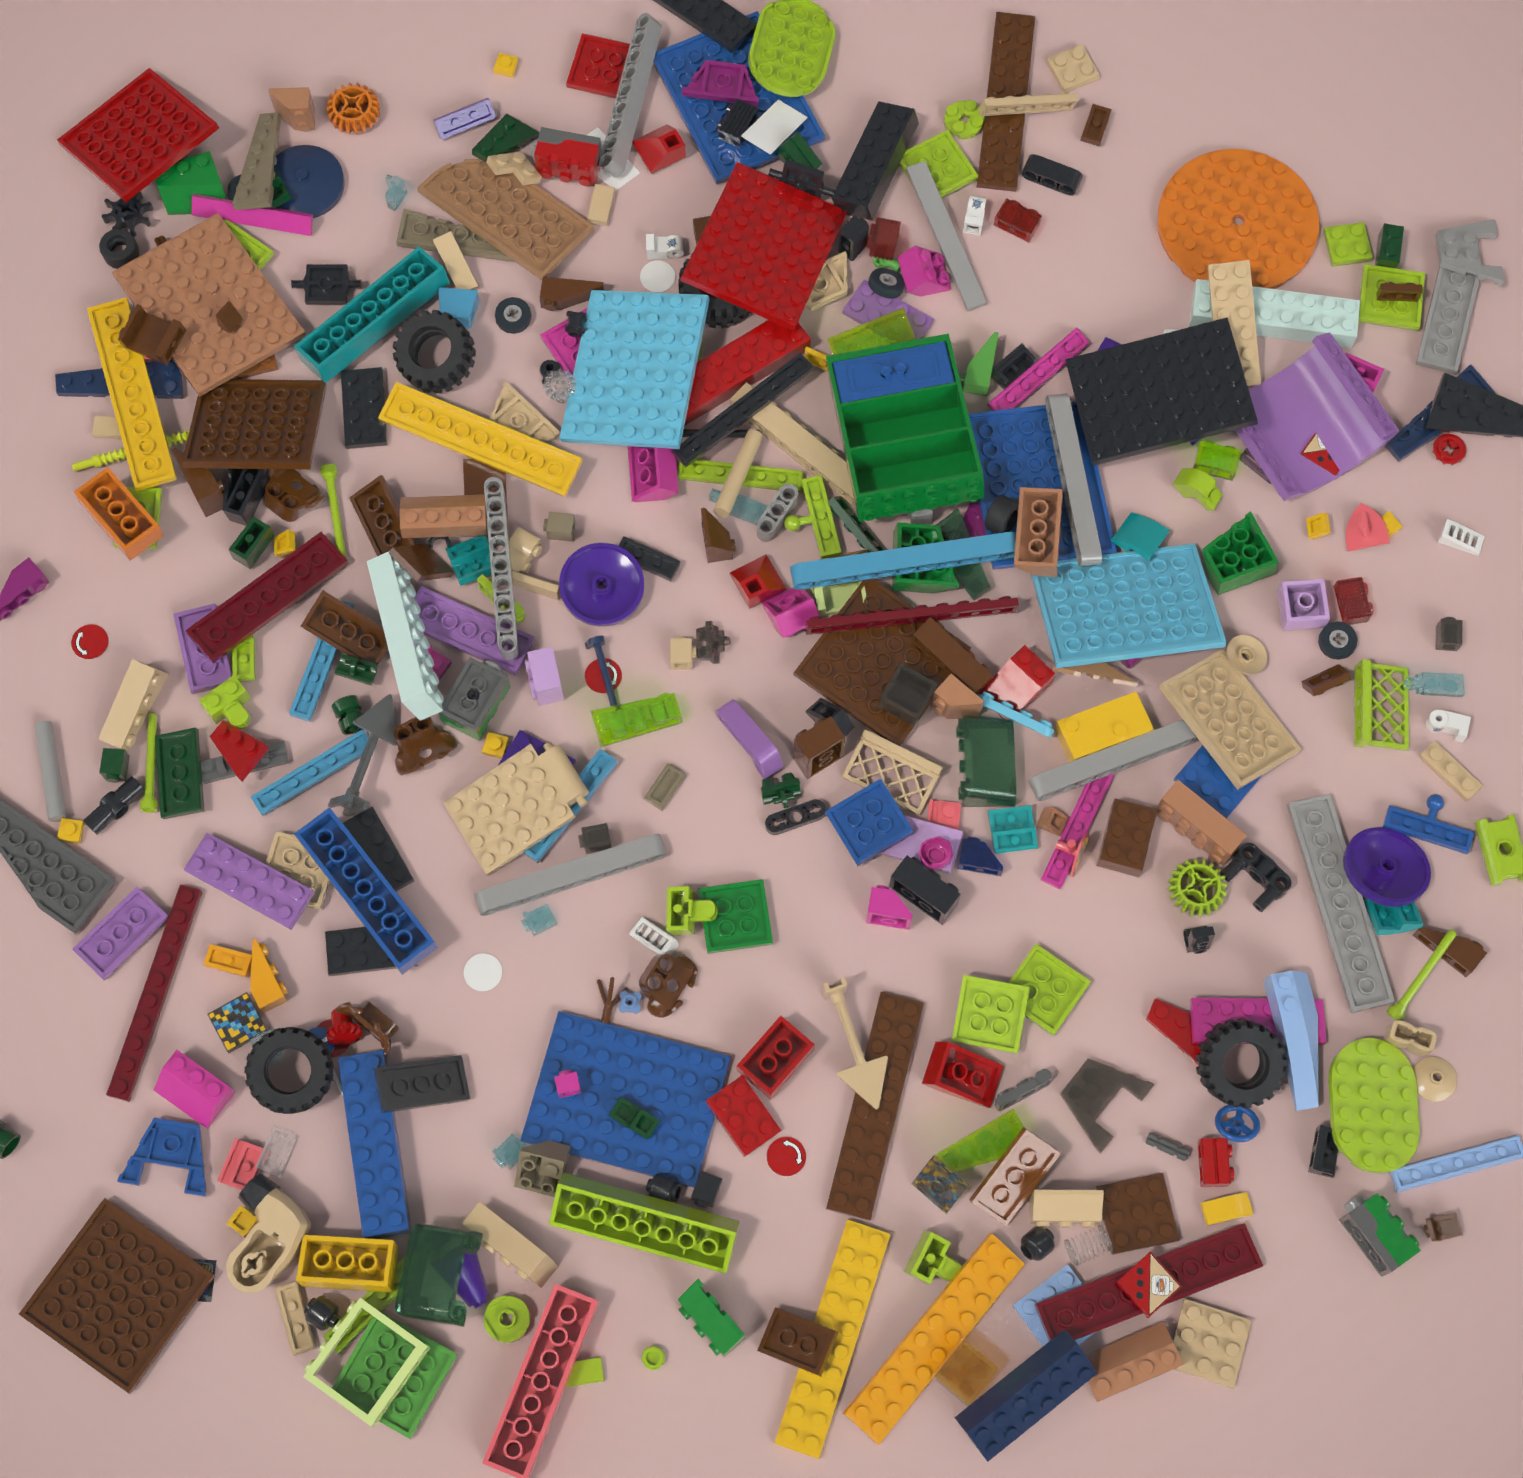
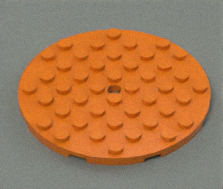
M1222 149L1205 153L1192 159L1171 177L1162 193L1158 206L1157 227L1161 244L1167 256L1193 282H1196V279L1209 280L1207 265L1250 260L1252 286L1276 289L1298 275L1309 261L1318 239L1319 215L1311 191L1299 175L1290 167L1260 152L1246 149ZM1241 217L1243 224L1237 225L1233 222V219Z

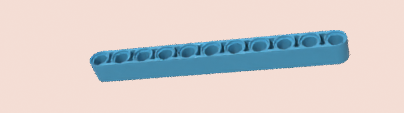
M1005 532L796 563L790 566L794 589L801 590L1014 558L1016 533Z

